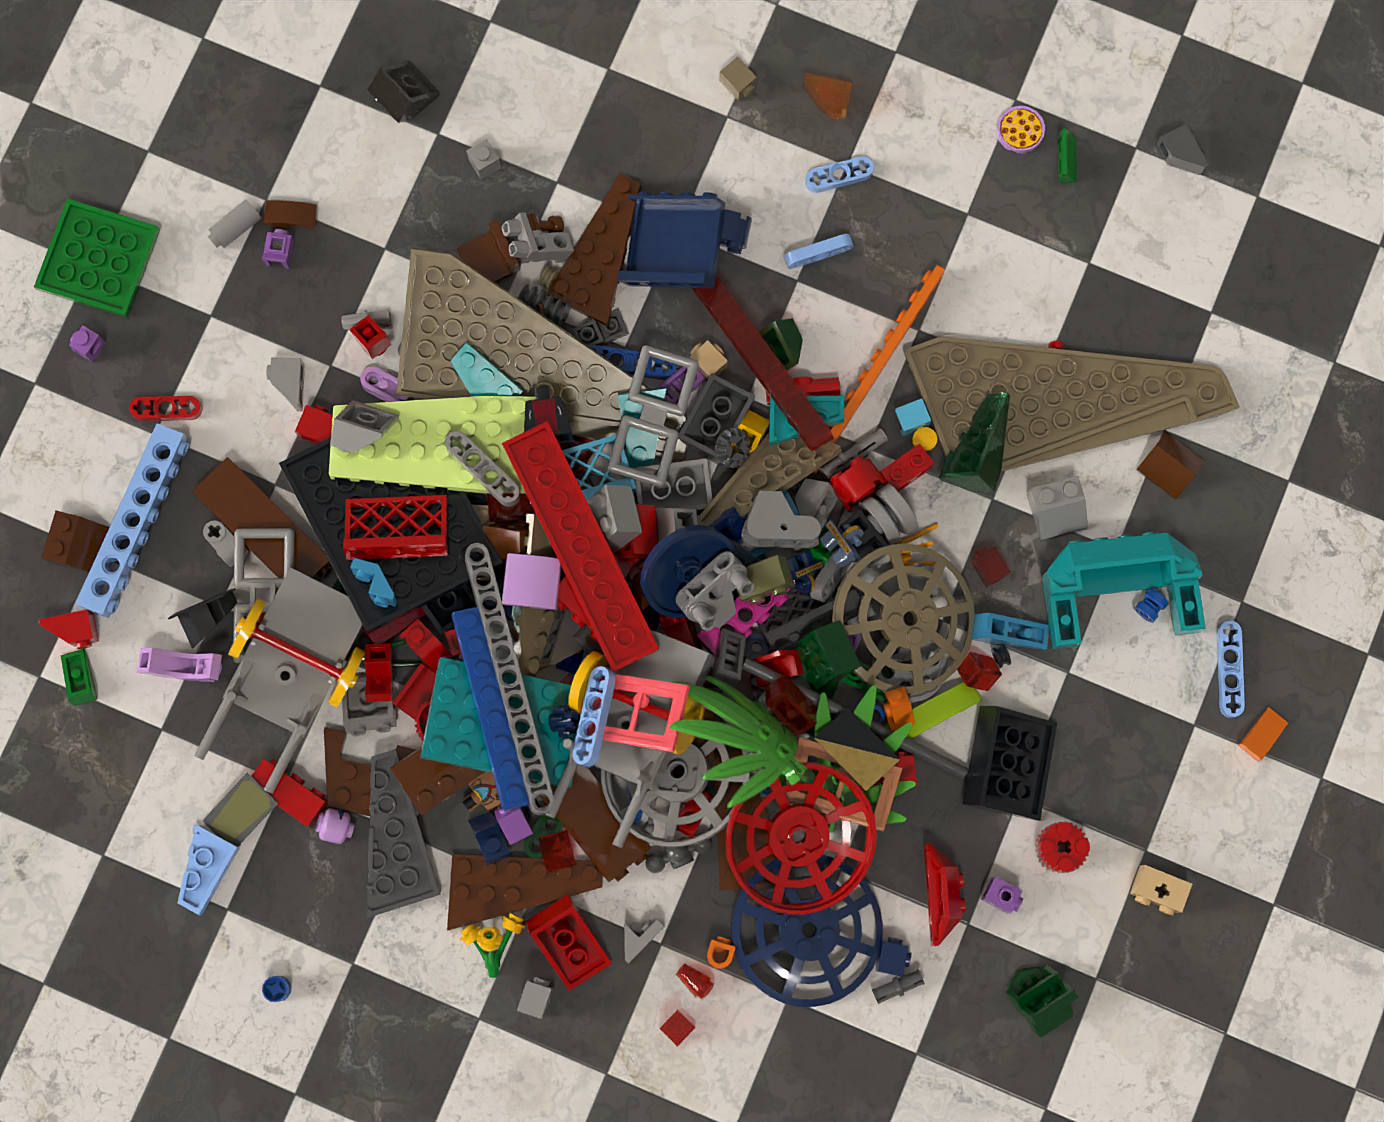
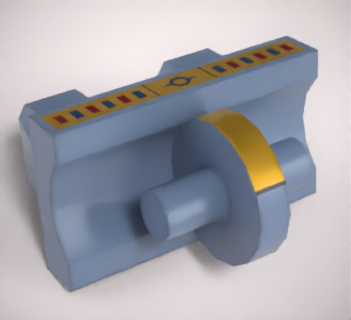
M831 520L825 524L829 531L820 538V541L829 551L838 545L841 547L831 555L837 565L842 568L851 561L856 563L861 559V556L853 546V544L855 546L862 544L860 539L863 536V530L860 526L851 527L850 524L844 526V532L841 528H837Z

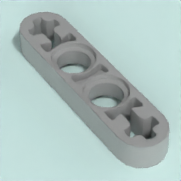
M453 431L446 436L445 446L448 453L504 506L510 507L518 503L520 491L517 484L465 434L460 431ZM453 440L461 442L462 448L466 450L463 454L458 446L452 448ZM478 455L481 461L476 466H470L467 463L468 457ZM490 471L498 474V479L493 483L486 482L484 479L485 474ZM502 482L503 487L507 491L513 490L514 497L507 496L504 498V491L500 488Z

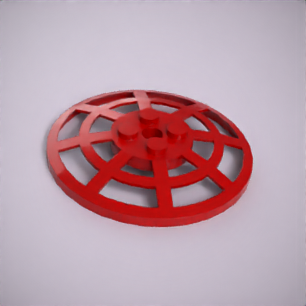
M800 762L807 769L818 770L812 784L795 783L794 785L787 784L782 786L779 778H777L770 784L772 792L759 802L752 815L739 812L743 802L734 806L730 814L725 841L728 863L739 885L752 899L762 906L787 914H808L824 910L846 898L859 885L871 865L877 837L876 821L871 804L864 792L852 779L828 765ZM830 774L846 784L858 801L843 806L835 795L822 788L828 775ZM791 791H809L803 804L790 805L785 793ZM818 795L829 800L836 810L822 816L813 808ZM776 798L780 811L773 817L772 821L759 817L764 808ZM863 811L866 822L869 825L866 827L864 851L849 846L851 837L850 821L844 820L839 816H850ZM838 820H841L842 824L841 843L829 839L828 825ZM735 822L748 825L746 844L749 855L738 863L735 861L732 846ZM755 827L768 830V844L758 850H755L754 846ZM798 829L804 830V838L798 842L793 841V833ZM825 850L837 853L832 862L824 870L820 871L816 860L823 855ZM773 853L782 862L778 876L767 870L760 860ZM845 856L860 861L850 878L839 889L831 893L825 879L837 870ZM754 865L763 877L775 884L772 898H767L753 889L741 873ZM791 866H807L811 877L804 879H788ZM816 885L822 897L819 900L803 904L782 902L785 887L804 888Z

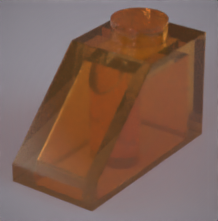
M806 73L804 88L823 114H827L830 118H846L853 82Z

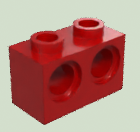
M918 444L881 470L880 473L887 480L888 484L900 492L930 471L934 462L921 444Z

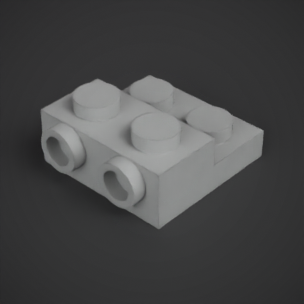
M366 677L357 678L353 688L348 687L342 698L343 725L347 734L363 736L369 730L386 733L391 730V727H397L396 706L392 704L394 701L393 689L391 701L366 702Z

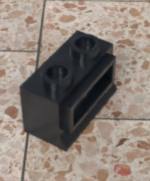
M861 510L840 524L839 528L844 532V526L850 524L851 527L860 526L863 530V536L860 539L862 544L860 546L853 544L861 558L877 548L888 545ZM883 555L877 558L876 560L872 561L870 564L867 565V567L870 568L886 555Z

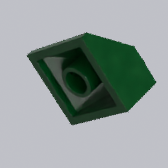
M793 318L776 320L743 343L763 387L766 383L773 382L799 364L803 338Z

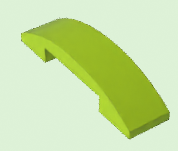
M971 679L912 709L915 724L912 725L906 737L913 739L928 729L981 702L982 699ZM888 723L885 724V725H883V726H885V727H887V728L890 729V726H889Z

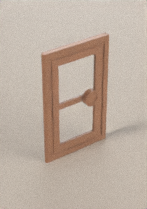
M799 737L797 750L794 753V757L798 762H807L808 756L811 755L838 763L818 742ZM842 766L838 768L847 777H852ZM893 766L882 776L884 777V782L874 812L876 830L884 831L901 775V767ZM786 780L785 785L791 784V783H790L788 780ZM839 781L835 795L838 800H840L844 783ZM798 790L785 793L789 804L793 805L803 804L807 794L798 792ZM818 797L813 807L823 814L836 810L830 801ZM863 811L850 816H839L852 823L866 827L869 826Z

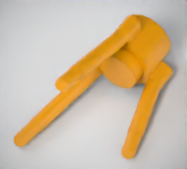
M935 523L896 544H908L938 528V524ZM928 541L918 545L929 547L934 543L933 541ZM900 551L904 566L924 562L925 566L931 565L934 567L937 562H907V560L911 559L910 553L913 551Z

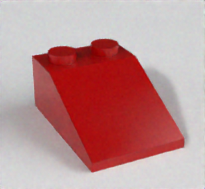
M569 894L525 921L529 934L569 991L612 964Z

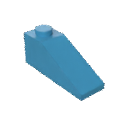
M994 613L975 614L971 639L990 644L1047 650L1049 625Z

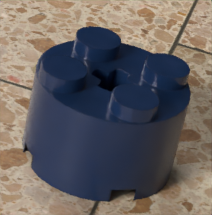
M725 209L720 246L727 247V251L730 253L741 254L742 249L747 247L752 218L747 216L745 220L740 218L741 213Z

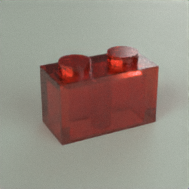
M786 674L765 686V704L796 737L817 725L815 705Z

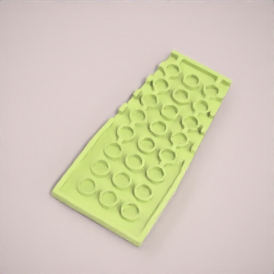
M475 396L365 403L366 405L397 414L399 419L381 439L354 453L342 452L338 448L331 446L329 476L331 479H335V477L347 478L350 481L357 482L369 480L375 481L378 484L391 482L399 483L400 486H410L412 484L423 485L424 488L435 489V487H445L448 490L490 493L446 450V436L453 431H460L517 484L520 493H525L502 443L524 433L525 402L535 400V397ZM335 405L333 407L332 430L334 419L347 405ZM452 441V448L458 446L462 450V454L466 451L462 448L460 441ZM471 455L467 459V463L470 466H476L481 461L478 455ZM490 471L485 474L484 479L486 482L493 483L498 479V474ZM502 482V484L500 485V488L504 491V493H513V490H511L510 492L507 491V490L503 487V482Z

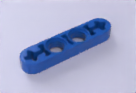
M589 345V347L602 356L604 353L607 354L606 358L608 360L613 355L621 356L624 363L618 367L634 376L636 370L634 361L639 359L641 352ZM650 357L644 377L667 380L675 373L676 364ZM652 361H656L654 366L661 367L663 363H667V367L671 368L667 370V373H663L662 368L655 367L654 372L650 371Z

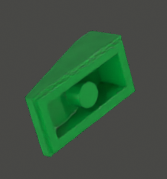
M81 649L60 655L67 697L73 706L97 700L86 650Z

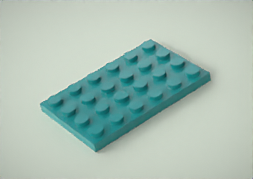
M440 657L420 758L493 773L464 662ZM512 673L502 675V680L506 684H513L516 681ZM521 675L550 785L558 786L570 758V750L564 747L563 742L566 739L575 742L578 729H575V734H571L568 737H559L558 732L551 731L548 719L549 715L554 713L553 708L569 705L571 685ZM512 697L508 700V704L513 709H519L522 706V701L517 697ZM525 722L515 724V730L518 733L525 734L529 731V727ZM526 746L521 749L523 757L531 759L535 756V750L532 747ZM532 771L528 774V779L540 783L542 776L539 772ZM571 780V782H570L568 788H571V786H572V780Z

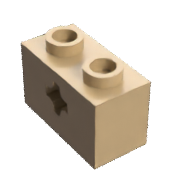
M1147 865L1139 866L1130 894L1136 896V902L1147 906L1151 902L1160 906L1159 911L1173 916L1174 912H1183L1192 884ZM1162 886L1161 890L1165 894L1158 897V892L1155 891V888Z

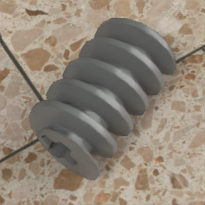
M526 284L518 298L538 312V304L542 303L545 317L562 327L570 313L571 304L567 303L563 308L562 299L553 303L555 295L551 294L545 299V290H542L538 295L537 286L529 290V285Z

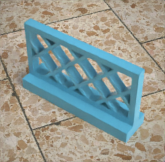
M617 434L562 450L564 456L572 460L570 464L571 470L575 463L588 469L582 481L576 478L580 488L582 486L587 488L582 490L586 500L591 498L605 485L631 486L633 494L636 493V487L632 478L626 477L616 480L608 476L610 474L609 470L604 474L593 468L599 456L610 460V456L602 453V450L606 444L615 442ZM623 448L621 454L622 463L619 462V464L629 467ZM584 450L596 453L590 466L578 460L581 452ZM591 471L603 477L598 486L592 487L585 483Z

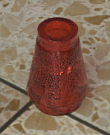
M686 963L676 973V976L679 977L695 998L699 997L701 1000L710 993L715 985L711 981V977L688 966Z

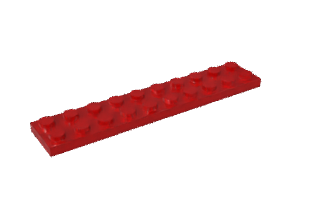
M548 421L503 442L504 450L612 671L615 672L658 651L659 647Z

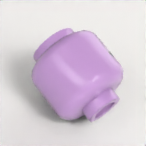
M328 808L324 813L320 812L315 832L319 833L321 840L342 844L346 837L351 838L355 824L351 823L349 813Z

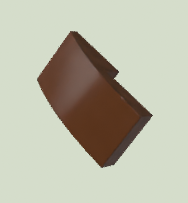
M284 200L265 201L263 225L283 229L293 226L313 230L315 227L317 204Z

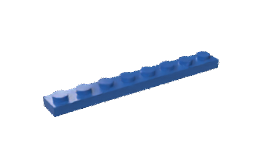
M478 607L453 612L451 615L502 811L528 806L529 800Z

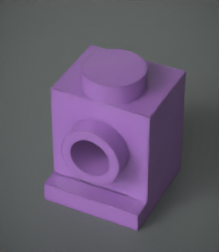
M82 325L80 330H76L73 333L69 346L72 348V351L93 363L106 342L97 333Z

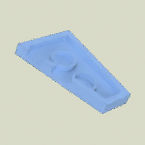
M194 824V836L192 845L189 847V859L182 879L178 904L202 916L240 848Z

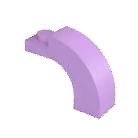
M153 647L140 648L137 673L179 680L214 682L218 680L222 670V655L213 653L189 654Z

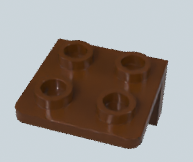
M495 220L488 224L490 232L459 246L457 253L461 260L492 281L497 282L520 271L518 261L521 258L511 257L507 241L511 238L510 236H504L502 228L498 221Z

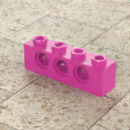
M772 594L769 596V603L766 605H751L749 602L740 601V597L734 600L736 614L723 626H729L733 632L744 635L747 638L753 632L750 627L756 622L761 625L771 615L768 611L774 605L779 608L789 597L786 594L780 596H773ZM747 609L751 613V620L748 622L741 621L738 618V611ZM717 627L709 631L702 630L696 636V639L715 658L720 638V628Z

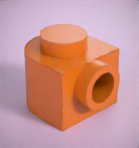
M719 936L716 941L711 939L707 952V959L711 966L722 969L731 963L736 947L731 946L732 940Z

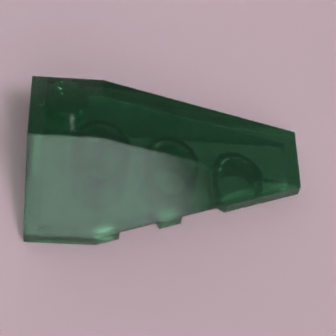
M1008 393L987 394L972 417L973 424L967 433L962 432L960 435V444L955 451H950L947 455L939 476L941 481L973 493L995 491L1002 471L1010 401Z

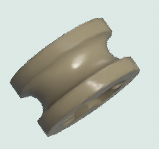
M550 265L545 267L538 280V284H545L548 290L559 273L557 269L553 271Z

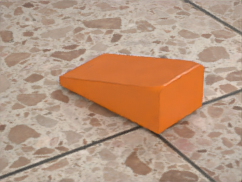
M1268 707L1238 746L1257 762L1261 761L1288 725V722Z

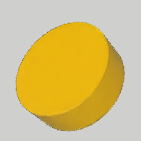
M921 427L913 435V446L921 444L926 452H930L937 444V434L929 427Z

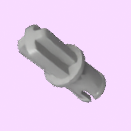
M389 309L374 312L364 310V313L343 315L341 319L342 327L348 330L368 315L378 325H391Z

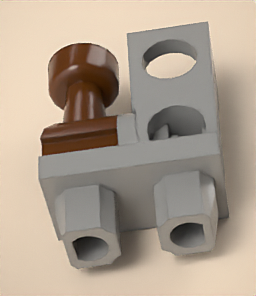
M519 213L515 219L505 221L501 227L504 236L514 237L515 241H512L509 245L511 257L521 258L522 263H529L530 261L540 262L543 260H555V263H564L574 252L568 232H563L564 222L559 215L550 216L545 221L538 220L534 213ZM562 242H564L565 244L564 248H561L560 244Z

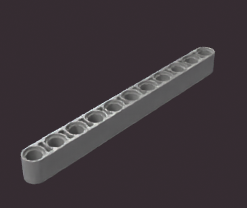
M473 543L466 550L465 564L482 621L529 800V807L534 814L545 815L553 807L554 797L489 552L483 544ZM472 552H480L484 559L480 562H475L471 560L470 554ZM479 576H486L489 578L490 583L487 586H480L477 584L476 579ZM486 600H493L496 603V608L488 611L483 607L482 603ZM492 624H498L502 627L503 632L499 635H494L489 631V627ZM499 648H504L509 652V657L501 660L496 656L495 651ZM512 673L516 681L513 684H506L502 680V675ZM512 697L519 698L522 701L521 708H511L508 700ZM525 722L529 727V731L525 734H520L515 730V724ZM526 746L532 747L535 750V756L531 759L523 757L521 753L522 748ZM532 771H537L541 774L542 781L538 784H533L529 781L528 774ZM538 796L547 798L548 807L545 809L536 807L535 798Z

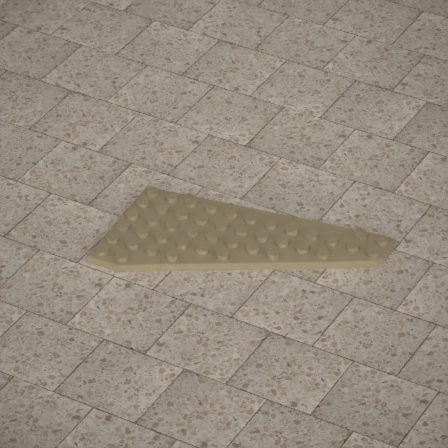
M419 248L411 249L396 395L427 400L472 397L451 363V359L468 341L523 389L519 396L535 397V388L547 386L549 387L550 397H561L572 429V435L599 440L617 434L621 422L617 395L630 391L633 381L632 375L453 253ZM642 383L640 390L651 389ZM667 412L664 427L677 430L680 433L687 420V416L685 414L678 416ZM659 436L656 450L657 457L663 456L668 438ZM679 439L677 440L672 459L685 460L687 445Z
M942 336L904 349L903 351L921 398L931 418L932 426L937 434L956 486L979 477L1207 420L1234 411L1240 407L1226 374L1219 368L1211 365Z

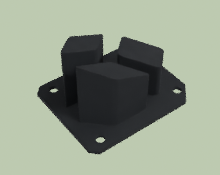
M236 588L183 609L168 618L172 619L178 616L192 649L238 603L233 593Z

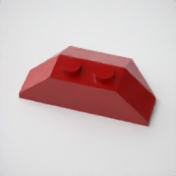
M925 843L923 844L930 942L931 946H939L960 922L962 913H966L965 898L960 897V888L964 887L963 873L958 872V867L933 844Z

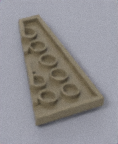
M768 433L748 457L749 459L742 464L697 518L698 525L711 526L724 533L748 516L752 503L759 491H782L783 493L842 453L841 446L814 433H808L770 446Z
M527 513L526 522L530 523L529 535L524 537L527 555L557 558L538 517ZM561 566L560 582H561V581L563 580V578L566 576L565 573H564V570H563L562 566ZM521 607V616H517L516 625L520 626L519 638L514 642V650L521 675L536 677L557 610Z

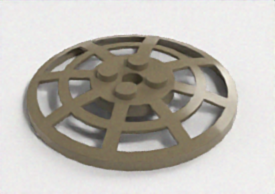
M905 543L877 548L864 555L850 568L837 590L833 605L832 621L840 620L847 636L861 633L866 648L876 658L867 671L862 666L854 671L861 680L871 686L875 685L879 690L887 692L904 686L891 685L875 678L884 666L898 671H912L913 686L905 687L907 694H913L932 689L955 673L970 649L975 614L970 590L957 568L948 559L932 549L921 545ZM900 551L920 552L935 558L937 562L932 572L920 567L904 566ZM890 553L894 568L880 574L871 584L858 577L859 573L868 564ZM945 567L958 580L964 592L966 602L955 604L949 588L940 579ZM906 573L918 574L928 579L922 591L909 587ZM896 576L899 590L887 596L878 589L886 580ZM851 585L864 592L859 607V623L844 626V605ZM936 585L944 594L948 606L936 608L935 603L930 598ZM871 598L882 604L879 611V620L867 622L868 607ZM908 611L914 617L913 623L910 626L906 625L903 619ZM968 612V631L964 647L960 652L952 645L957 630V614ZM950 616V628L945 639L936 632L938 618ZM881 630L883 636L888 641L882 652L874 644L869 632ZM931 640L940 649L932 657L922 661L920 647ZM897 648L910 649L912 664L899 663L890 658ZM945 653L955 661L951 668L943 675L923 684L922 669L935 664Z

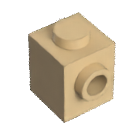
M707 340L703 345L701 343L697 344L690 352V358L698 361V371L707 381L711 374L718 376L727 368L728 360L723 356V350L715 343L712 345Z

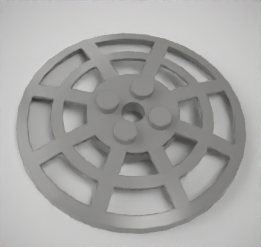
M721 717L726 722V725L737 728L736 726L728 722L726 719ZM630 724L626 725L625 730L630 727ZM708 740L700 749L690 744L683 754L677 755L673 753L657 792L651 790L646 792L638 810H642L652 819L666 824L664 838L652 836L632 824L629 832L649 843L665 847H684L707 840L728 825L732 810L722 820L714 809L723 799L729 782H743L744 785L751 778V772L734 777L712 779L713 781L722 782L718 793L709 803L702 793L708 780H702V776L709 771L706 756L716 747L719 750L722 762L729 760V755L725 745L719 742ZM742 749L743 755L750 754L747 750ZM683 765L685 769L684 775L678 779L674 778L672 774L674 767ZM601 769L602 788L607 804L615 818L622 823L629 805L621 810L613 792L611 773ZM627 780L628 788L633 798L637 786L635 783ZM658 796L670 801L668 816L657 813L648 804ZM694 799L701 808V811L695 814L679 817L680 806L683 802ZM707 816L714 828L699 836L674 840L677 825L693 823Z

